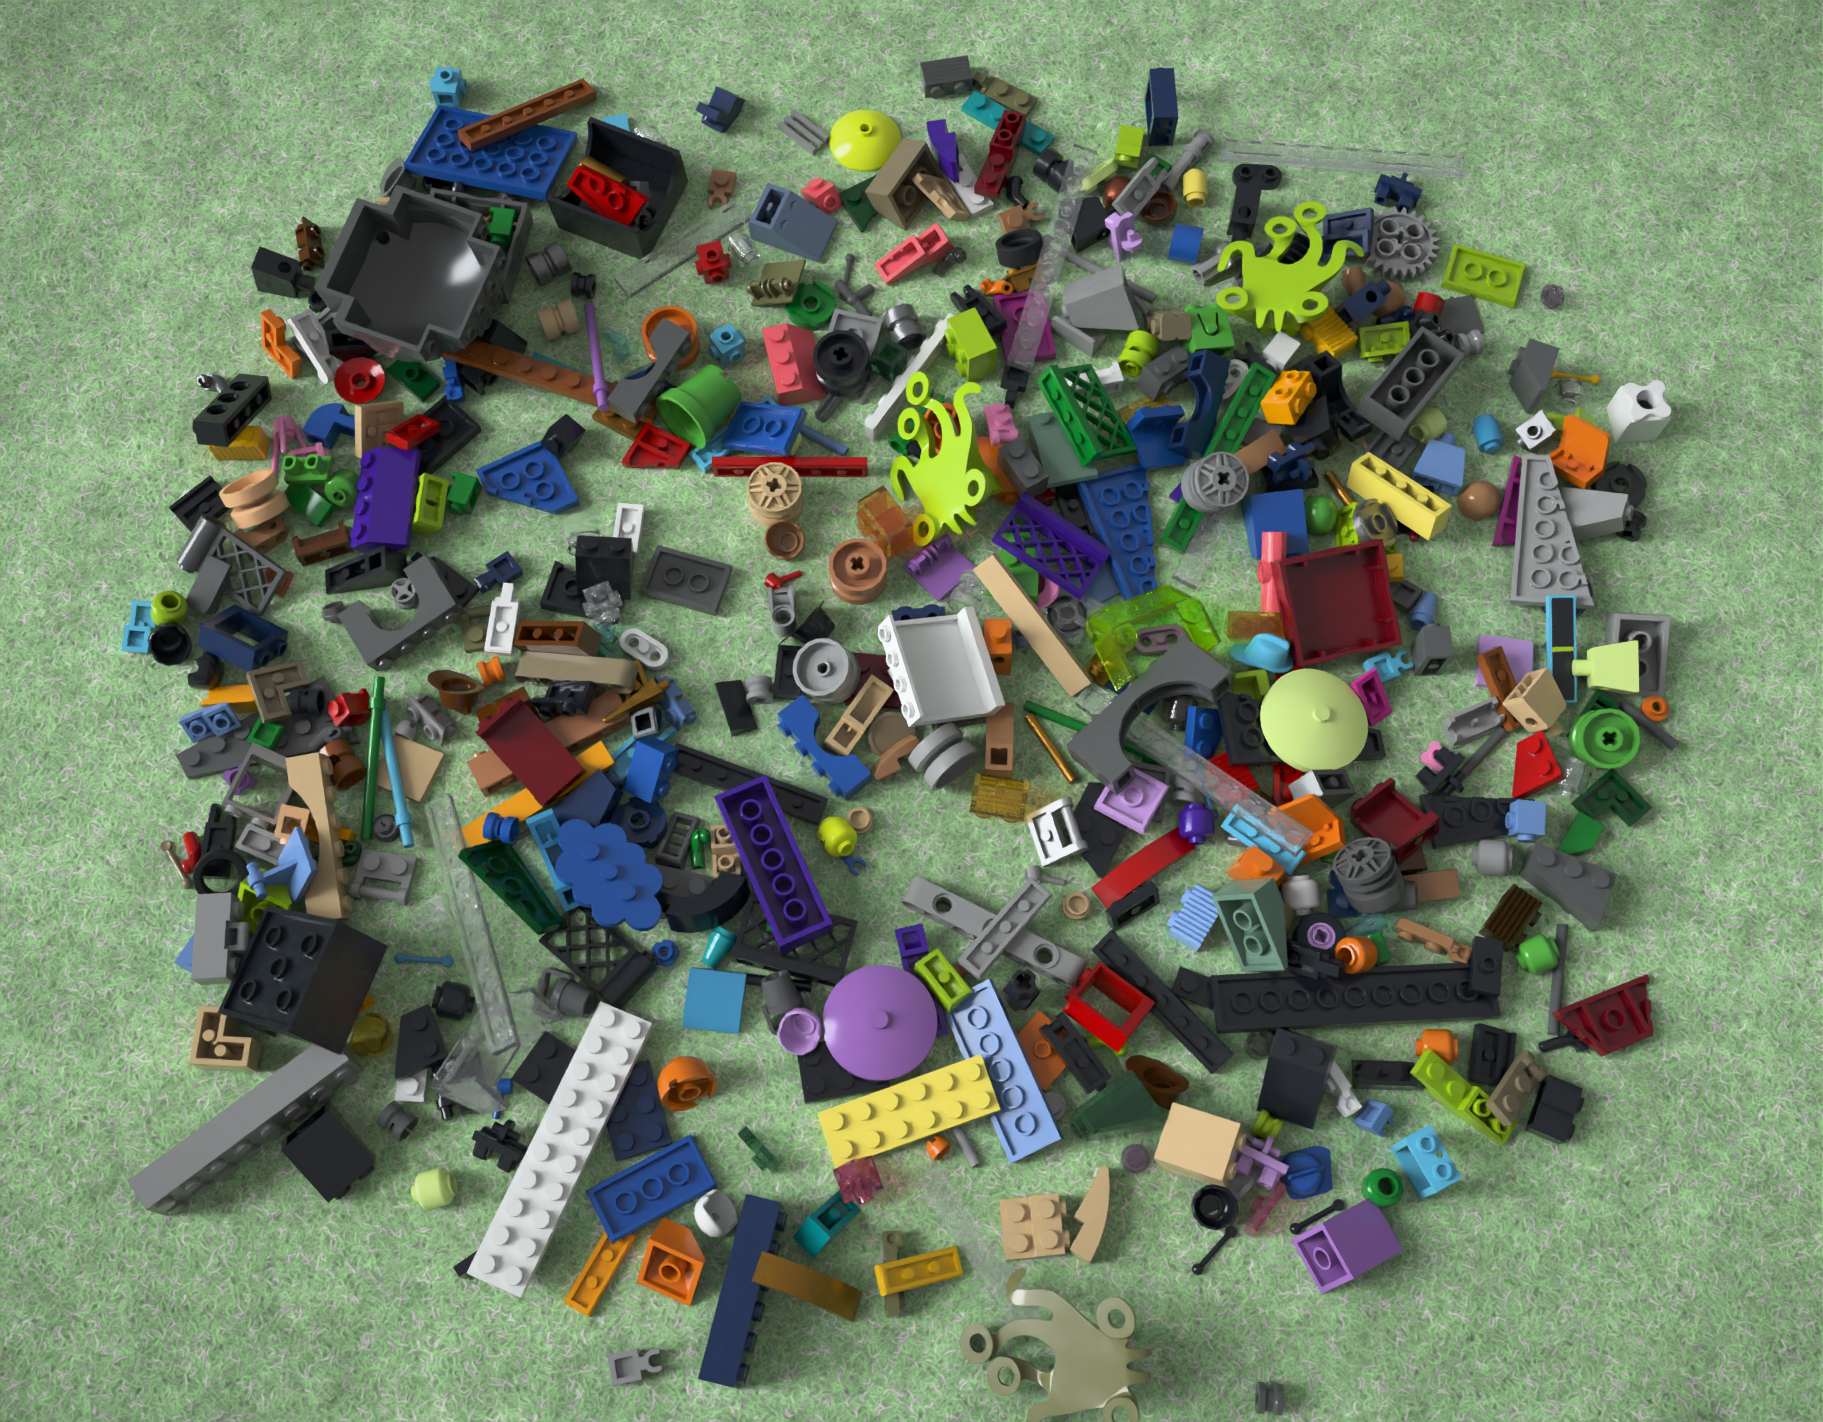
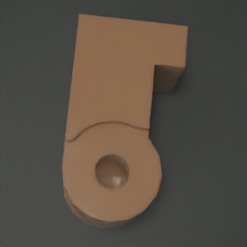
M275 516L246 533L243 529H238L233 533L262 554H265L287 539L289 531L283 520L279 516ZM250 553L246 554L252 562L254 560L253 556Z

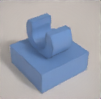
M1368 1099L1353 1123L1361 1130L1385 1137L1386 1134L1382 1131L1385 1123L1394 1124V1120L1391 1117L1393 1110L1387 1104Z

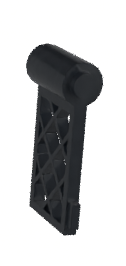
M578 906L565 912L561 917L564 920L563 925L566 923V927L545 933L539 939V942L611 1006L622 1010L658 970L655 966L657 959L646 950L643 953L636 950L613 929L598 924L592 916L591 908ZM578 909L585 914V925L571 927L570 917ZM590 919L596 924L590 925ZM603 929L605 931V942L591 944L590 930ZM586 931V944L571 946V932ZM566 932V946L553 947L548 942L556 933ZM610 936L616 941L610 942ZM623 946L628 951L621 960L611 961L610 947ZM606 948V961L591 963V949ZM586 950V963L573 964L571 962V951ZM606 967V976L597 985L591 979V968ZM580 969H586V974L583 973Z

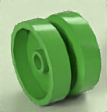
M1612 708L1591 710L1582 714L1572 724L1568 737L1570 750L1575 758L1584 765L1597 769L1618 768L1627 764L1638 752L1640 744L1639 728L1633 718L1623 711ZM1603 735H1605L1606 741L1604 743L1602 742V740L1605 739Z

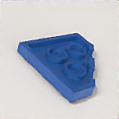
M542 440L476 469L489 496L555 515L580 504L558 459L540 444Z

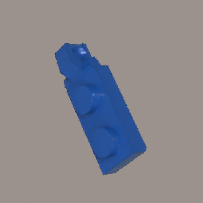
M443 358L446 365L443 367V374L448 382L447 387L444 389L447 399H451L455 403L466 401L464 393L465 383L459 372L462 368V363Z

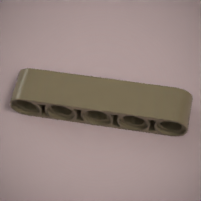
M523 651L514 678L521 683L528 681L532 682L531 685L549 687L550 682L592 681L597 685L596 691L630 694L633 691L639 666L625 659Z

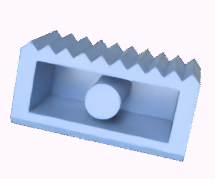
M1199 883L1196 884L1193 890L1188 887L1180 900L1185 905L1180 913L1174 911L1166 924L1171 927L1167 935L1197 952L1218 916V911L1211 897L1215 893Z

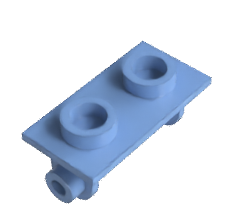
M655 676L654 681L656 683L666 678L671 688L662 692L665 699L656 703L665 712V718L668 723L673 724L679 732L685 721L687 724H691L696 720V712L686 698L680 701L676 700L682 697L683 693L672 678L664 676L659 679L658 676Z

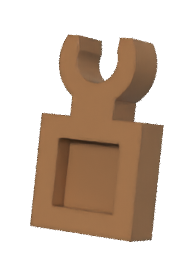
M712 169L708 185V194L711 195L708 199L709 209H713V205L716 202H721L722 211L727 209L726 197L733 196L736 172Z
M1033 202L1029 204L1025 211H1023L1020 204L997 214L1004 234L1020 229L1030 228L1028 221L1037 222L1044 217L1043 214L1039 216L1032 214V208L1038 206L1039 203Z

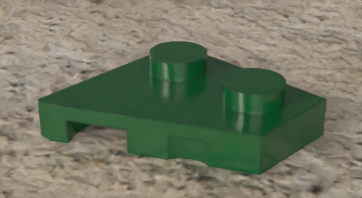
M876 175L838 193L843 207L861 233L866 230L867 224L879 213L873 208L865 193Z

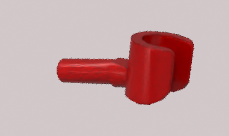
M798 570L779 578L774 572H771L765 577L766 582L764 585L767 588L780 589L788 581L802 576V573Z

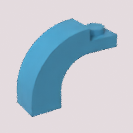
M552 808L527 818V825L541 852L565 912L580 906L573 898L572 886L563 884L556 875L555 864L563 851L558 845L560 825Z

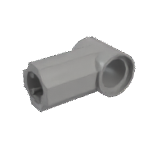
M1228 241L1220 243L1212 251L1211 255L1192 266L1191 272L1199 284L1204 286L1224 273L1229 275V271L1234 268L1237 270L1242 265V257L1235 256L1230 259L1223 272L1218 271L1221 253L1230 244Z

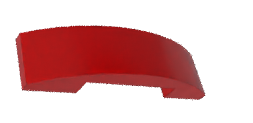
M1179 827L1124 861L1091 889L1106 909H1108L1113 902L1127 897L1135 888L1143 885L1171 864L1181 860L1195 850L1196 847L1190 845L1189 840L1180 837Z

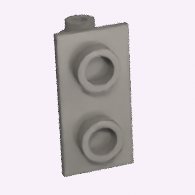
M419 693L415 697L411 694L408 695L407 715L412 721H417L424 728V732L429 739L435 740L442 746L445 735L451 737L456 733V724L444 712L436 716L433 715L439 711V707L427 694Z

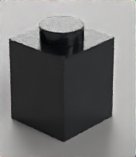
M565 414L548 428L540 444L561 460L578 445L586 430L568 414Z

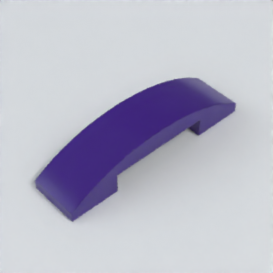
M923 924L895 929L903 970L915 976L925 986L914 972L915 963L929 954ZM928 990L934 1001L937 1013V1033L935 1038L949 1035L943 1008Z

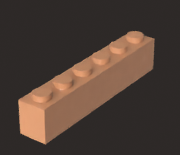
M600 692L592 700L587 715H575L574 717L555 715L549 718L544 725L573 754L631 725V719L627 713L608 723H604L603 718L622 705L623 702L618 693ZM493 750L479 752L472 757V760L467 762L485 797L519 781Z

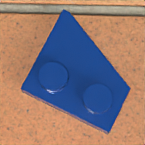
M1188 706L1183 760L1206 763L1208 759L1213 757L1223 735L1218 709Z

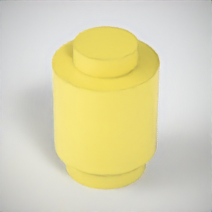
M1191 169L1182 177L1183 199L1188 207H1202L1206 204L1208 198L1207 174L1200 169Z

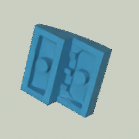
M691 967L682 1027L739 1034L743 1003L745 1001L747 973Z

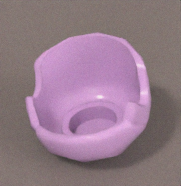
M794 1008L787 1012L782 1018L777 1032V1038L782 1048L793 1055H805L813 1051L821 1039L823 1031L821 1019L816 1013L807 1008Z

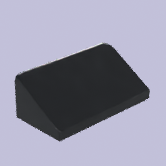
M742 680L715 683L731 736L758 729L750 704L746 701V692Z

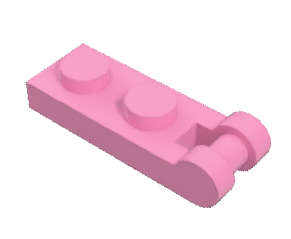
M994 403L991 406H984V419L991 446H1000V443H1007L1018 438V431L1015 428L1009 405Z

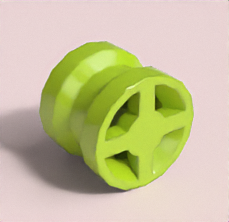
M1262 1109L1249 1133L1253 1137H1260L1263 1139V1142L1267 1135L1275 1139L1284 1121L1279 1118L1273 1119L1269 1116L1268 1111Z

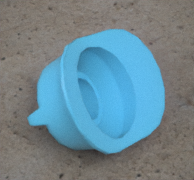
M1272 633L1258 634L1253 637L1250 643H1237L1230 649L1231 657L1237 662L1259 667L1273 673H1285L1293 668V660L1288 655L1290 643Z

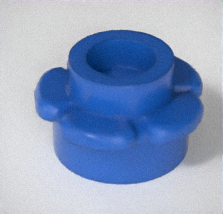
M662 940L661 943L657 942L652 947L653 957L657 959L656 965L669 967L679 957V949L677 946H674V942L671 940ZM663 951L668 952V954L665 956L662 953Z

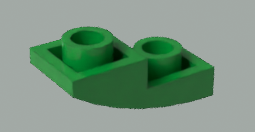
M289 484L285 490L290 504L320 528L335 508L324 494L316 491L310 484Z

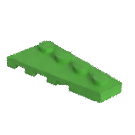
M1014 516L1017 526L1026 525V523ZM1019 532L1022 541H1032L1029 532ZM1036 532L1040 541V533ZM1007 533L1006 540L1016 542L1013 533ZM1002 548L999 558L1032 601L1038 604L1039 573ZM1025 548L1028 555L1038 557L1035 548ZM986 588V595L993 597L989 590Z

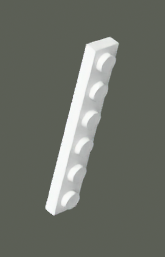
M949 313L944 320H939L935 326L934 334L930 339L926 338L923 341L918 355L911 357L906 366V371L902 376L898 375L891 391L888 394L885 393L879 400L876 411L868 414L864 421L865 436L874 441L906 399V385L911 375L915 372L925 373L945 347L944 343L947 342L945 336L947 318L954 316L953 314Z

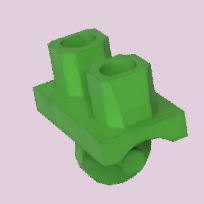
M309 454L308 457L286 455L282 465V469L286 472L284 481L287 484H310L312 487H319L322 483L329 482L331 467L335 459L332 456H319L318 454Z

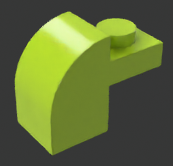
M1120 124L1114 157L1117 165L1138 167L1145 128Z

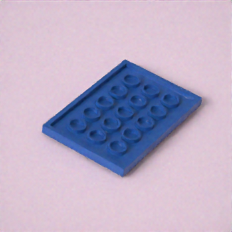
M438 105L403 165L407 173L451 182L460 181L465 185L546 201L548 194L551 193L578 141L577 132L536 124L480 149L471 151L459 139L458 130L493 115Z

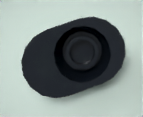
M824 601L814 609L805 622L783 639L779 645L791 636L804 644L817 638H828L835 629V624L821 607Z

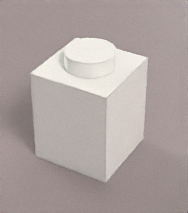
M1280 331L1263 351L1261 358L1273 373L1279 375L1288 368L1297 356L1301 343Z

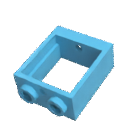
M1431 1124L1389 1147L1420 1200L1462 1179ZM1437 1151L1442 1153V1158L1436 1156Z

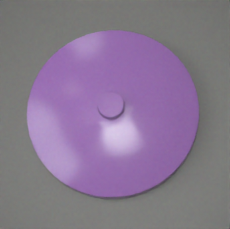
M889 965L866 966L845 976L831 991L823 1011V1035L833 1058L843 1069L852 1075L869 1081L895 1080L915 1070L931 1051L937 1033L936 1008L926 987L909 972Z

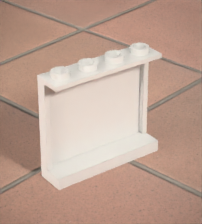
M974 606L964 607L956 615L894 621L893 616L888 615L878 626V636L880 641L883 642L886 662L891 668L894 688L899 694L902 714L907 720L908 727L993 716L1005 706Z

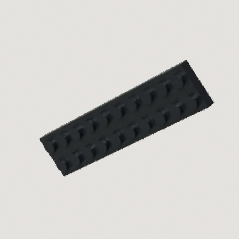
M1460 962L1373 967L1371 970L1363 973H1343L1339 978L1329 975L1327 978L1320 977L1319 979H1314L1291 971L1211 975L1209 978L1217 1034L1276 1031L1277 1028L1299 1030L1498 1019L1501 1016L1498 997L1469 992L1471 962H1467V964Z

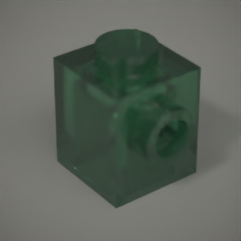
M885 337L880 346L876 347L871 355L872 371L893 383L907 365V349Z

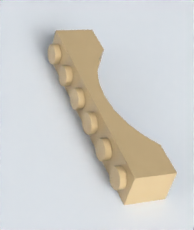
M319 752L285 758L289 786L301 796L309 807L316 822L319 835L320 853L317 873L305 894L307 914L339 921L350 919L349 912L352 911V901L346 892L345 884H348V873L342 864L345 850L343 842L339 840L338 836L341 822L338 813H335L334 802L337 801L335 787L331 786L332 762L327 758V755Z

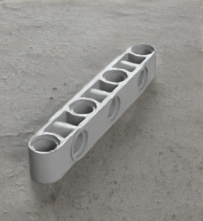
M920 877L913 878L901 901L909 909L973 941L996 917L995 914ZM941 902H945L951 906V909L946 913H942L936 909V906ZM1025 929L1001 954L1069 989L1074 984L1077 986L1078 980L1087 965V962L1077 955ZM1042 952L1048 953L1052 961L1043 964L1038 961L1037 955Z

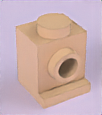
M281 804L274 837L281 838L280 844L286 845L293 831L289 829V823L293 820L298 822L299 827H302L306 837L312 815L310 809Z

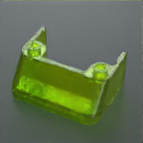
M1163 585L1094 612L1087 619L1085 624L1086 631L1116 691L1121 690L1136 677L1125 652L1132 650L1137 644L1138 636L1134 627L1177 611L1194 644L1209 652L1222 642L1201 601L1171 585Z

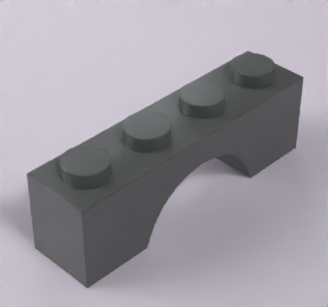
M664 317L649 337L651 348L657 355L653 369L647 375L638 379H621L607 399L610 410L634 424H637L640 418L644 419L647 416L651 407L650 403L655 397L658 398L664 390L665 381L668 377H673L678 369L677 363L682 356L686 357L692 347L690 332Z

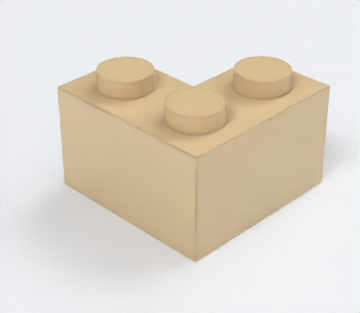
M199 1006L189 1064L203 1070L258 1073L262 1044L253 1038L235 1037L238 1022L217 1013L220 1007Z

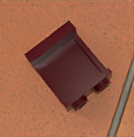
M1389 778L1384 783H1378L1372 792L1364 798H1358L1351 806V824L1366 837L1380 838L1387 842L1397 864L1439 833L1440 817L1432 810L1426 815L1395 789V780Z

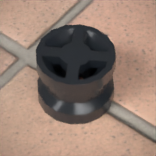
M574 272L571 280L572 297L583 295L587 299H593L597 284L596 275L588 274L585 276L580 272Z
M1633 510L1631 521H1626L1624 531L1615 532V534L1628 541H1638L1642 535L1641 529L1647 524V517L1643 513Z

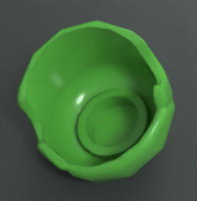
M1323 495L1306 498L1304 507L1307 533L1318 535L1329 533L1336 526L1338 519V510L1335 502L1330 497Z

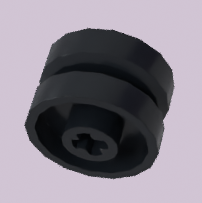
M836 330L827 333L819 339L813 352V362L819 385L827 393L838 397H848L864 389L871 377L870 355L866 342L858 334L849 330Z

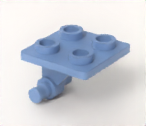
M295 827L278 859V867L263 873L259 870L258 863L251 862L246 866L247 871H249L247 880L250 889L256 892L257 899L263 900L268 896L265 889L266 886L286 885L292 903L299 904L304 893L307 892L310 882L316 875L317 862L312 858L309 840L305 837L302 827Z

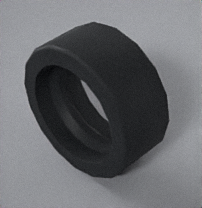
M1020 229L1001 236L995 243L999 264L1004 267L1017 268L1028 266L1040 260L1045 254L1042 236L1037 230Z
M222 848L211 850L203 855L195 865L192 877L194 888L198 894L233 893L238 897L240 882L249 875V871L246 868L247 863L241 855L233 850ZM217 860H226L234 864L239 875L236 885L226 892H215L208 888L203 876L205 869L210 863Z

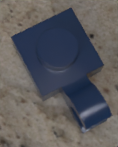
M506 551L485 564L488 572L478 576L474 581L477 584L476 587H478L483 595L492 589L496 583L502 588L503 583L514 581L523 575V571L511 554Z

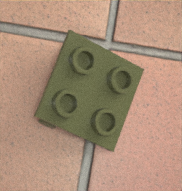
M806 260L765 264L760 280H753L746 286L747 292L754 297L751 305L760 306L793 302Z

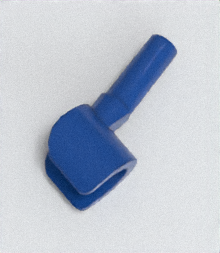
M848 855L839 857L849 866V871L854 876H859V873L853 869L854 863H860L866 868V863L861 858L853 859Z
M509 1078L499 1079L494 1084L496 1102L492 1116L493 1119L500 1118L504 1100L503 1095L513 1093V1080Z

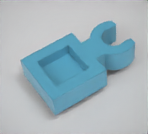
M1400 650L1392 658L1389 652L1366 660L1362 665L1366 672L1372 668L1377 669L1382 684L1397 679L1401 675L1400 673L1408 671L1414 664L1413 662L1409 664L1402 663L1400 658L1407 654L1406 650Z

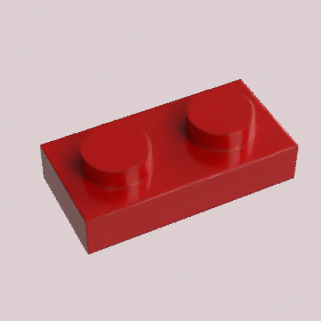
M417 414L386 432V442L408 451L438 433L440 422Z

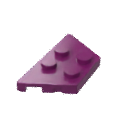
M1514 455L1510 464L1492 543L1494 547L1515 544L1522 459Z

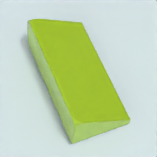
M939 948L915 963L914 972L947 1013L953 1011L973 993Z

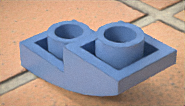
M228 702L196 710L179 719L180 725L193 743L213 734L216 737L242 726L241 721Z

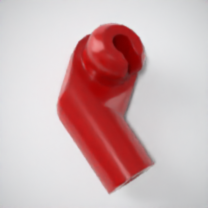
M193 831L187 832L183 836L189 859L183 860L181 865L187 874L194 872L195 865L201 857L200 841L197 833Z

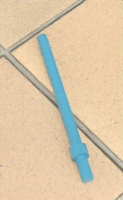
M386 705L385 711H382L381 738L397 813L394 816L396 827L400 829L403 848H411L414 846L411 830L413 820L411 813L407 810Z

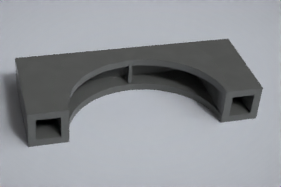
M1183 636L1177 642L1172 643L1158 660H1154L1140 677L1133 679L1128 688L1119 696H1115L1100 714L1094 715L1086 727L1071 737L1070 741L1066 744L1071 757L1115 795H1118L1136 778L1132 763L1124 755L1125 737L1136 717L1157 701L1176 695L1199 696L1215 704L1234 686L1231 672Z

